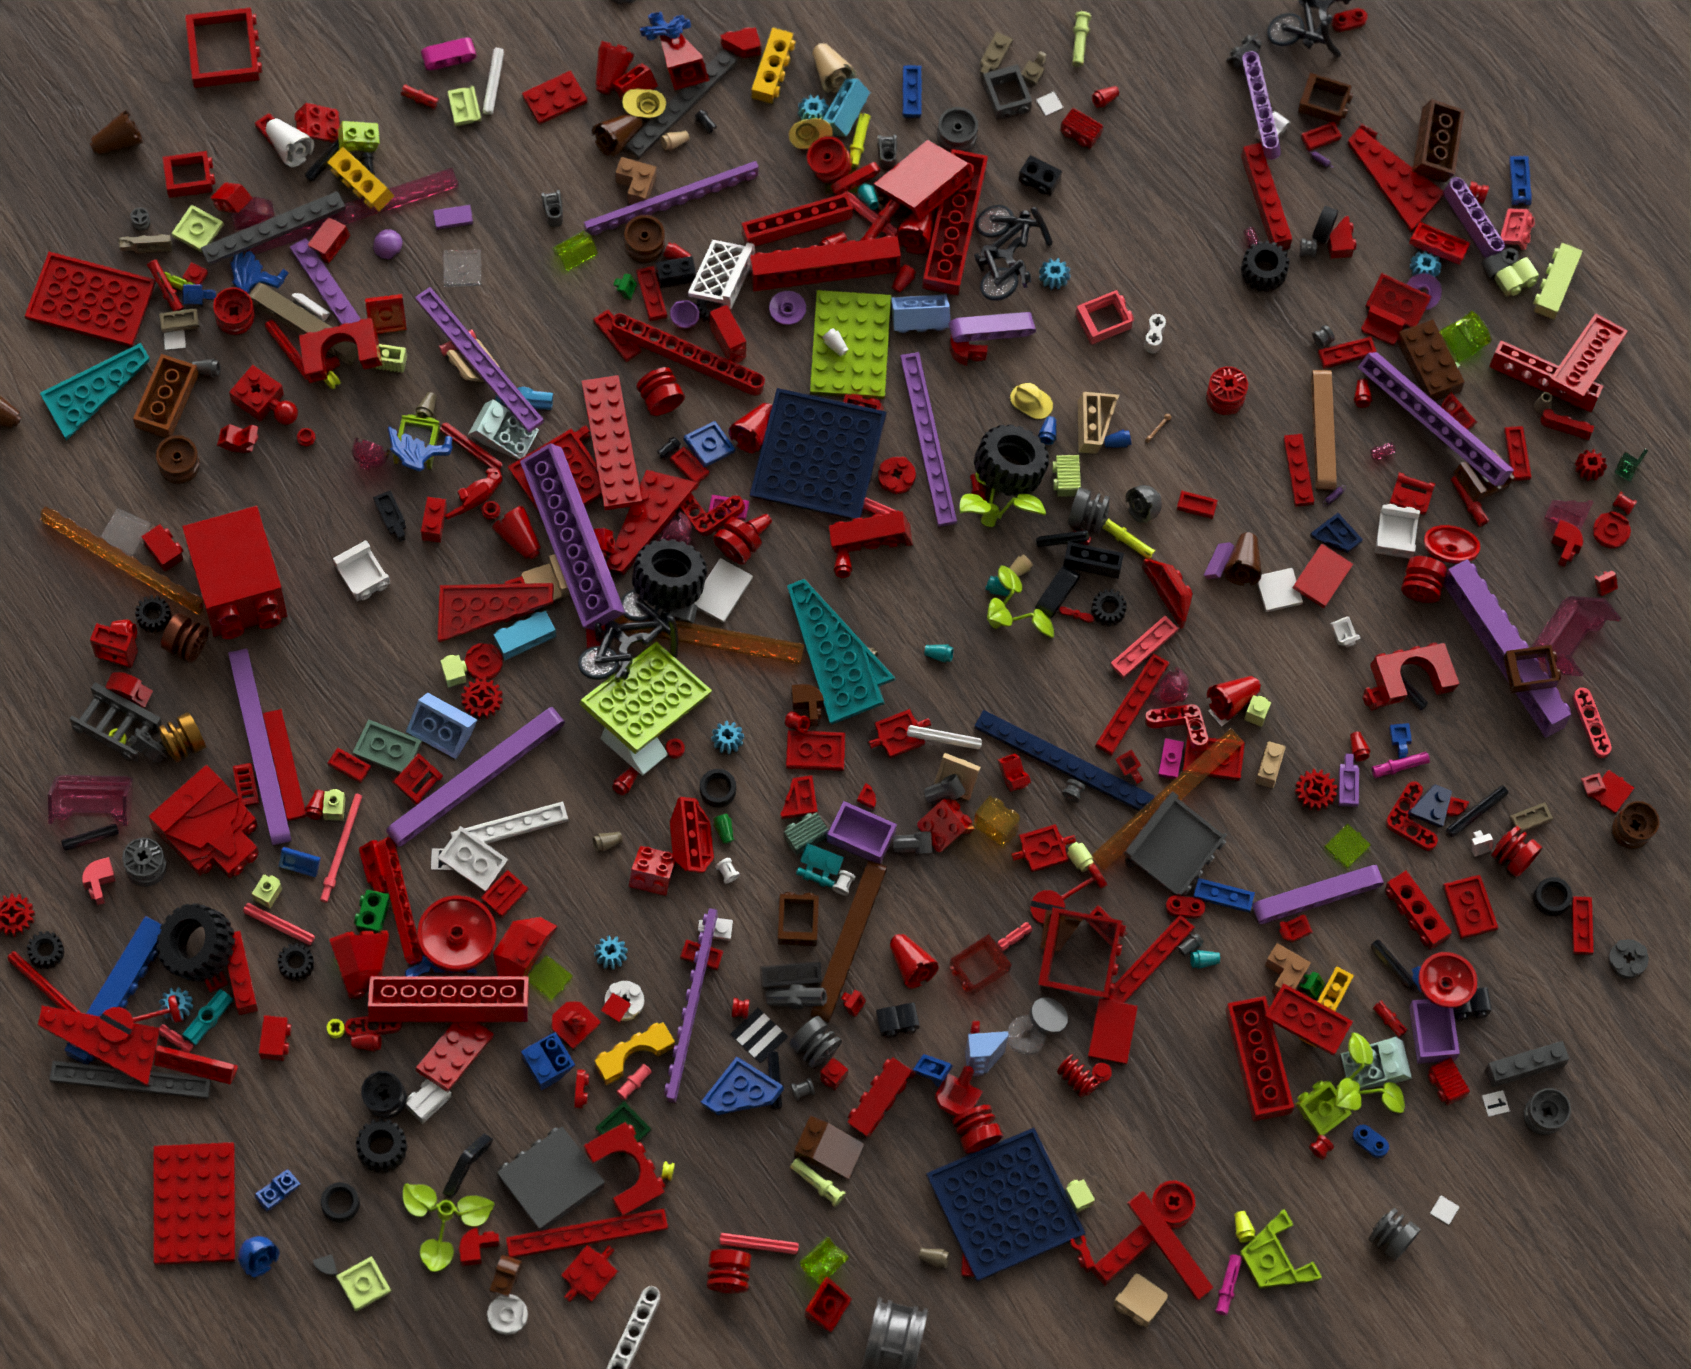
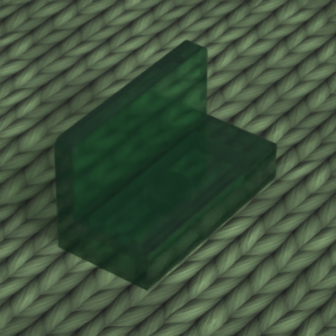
M1644 449L1638 459L1624 452L1614 473L1631 482L1641 467L1648 450Z

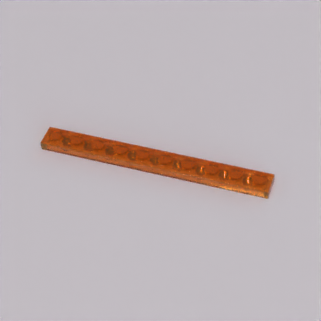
M45 506L41 510L42 522L197 615L203 611V600L197 594H191L182 585H176L171 582L167 576L160 575L150 566L139 563L135 557L124 554L120 548L109 545L103 538L94 536L88 529L79 527L69 518H64L55 509H49Z
M627 612L629 615L635 617L643 616L642 614ZM624 615L614 619L618 624L643 622L629 620ZM675 620L678 629V642L801 664L804 644ZM654 628L629 630L623 632L633 634L643 632L649 634ZM663 631L656 637L671 640V637Z
M1230 728L1092 854L1093 860L1102 870H1105L1128 848L1169 793L1172 791L1176 793L1179 800L1184 798L1244 743L1243 740Z

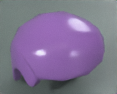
M386 229L379 232L375 237L373 249L379 257L391 259L400 252L403 241L396 231Z
M677 301L670 309L672 322L680 328H691L699 320L700 312L697 305L691 301Z

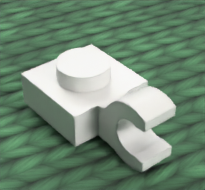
M717 918L713 939L730 941L733 920ZM699 920V932H704L703 920Z

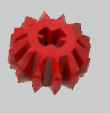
M1586 449L1583 454L1580 453L1578 455L1575 466H1577L1576 472L1581 473L1580 478L1586 476L1587 481H1590L1592 477L1596 481L1598 477H1603L1607 465L1605 464L1606 458H1601L1602 452L1596 454L1595 449H1593L1590 453Z

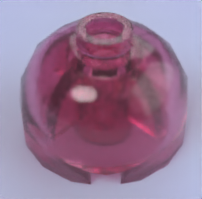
M355 437L352 446V456L355 461L360 463V468L370 471V468H379L386 463L391 450L387 449L385 452L383 451V446L364 439L361 443L358 442L359 438Z
M678 512L679 517L676 518L674 516L661 531L662 537H657L656 541L659 542L660 539H666V541L675 539L677 542L683 541L688 545L692 539L689 537L692 532L690 520L682 512Z
M1178 666L1174 667L1176 669L1174 673L1170 670L1156 686L1159 688L1157 693L1154 690L1152 692V695L1162 703L1175 704L1178 701L1183 702L1189 695L1187 693L1189 689L1188 676Z

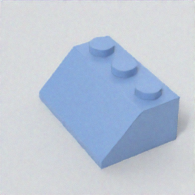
M946 294L891 297L894 331L905 333L909 330L923 332L927 331V329L942 331L949 328L950 306Z
M427 693L418 700L406 732L456 759L470 738L477 719Z
M1008 1031L968 1034L965 1050L966 1065L973 1067L975 1070L973 1076H981L987 1073L1005 1053Z

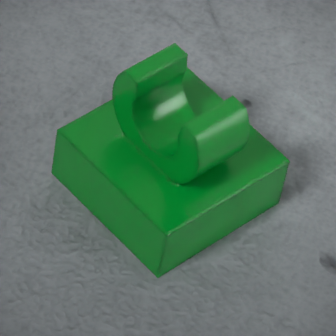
M624 273L622 279H615L613 286L617 287L616 290L621 293L624 299L631 300L637 283L631 274Z
M1312 971L1311 975H1304L1306 983H1300L1299 986L1303 991H1306L1310 998L1317 999L1325 986V982L1319 973Z

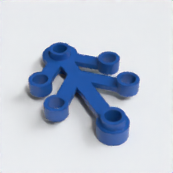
M655 12L648 15L649 22L653 27H643L640 29L641 36H646L647 40H654L660 35L674 39L680 36L683 32L682 29L691 27L689 19L684 18V15L676 16L670 23H666L662 12Z

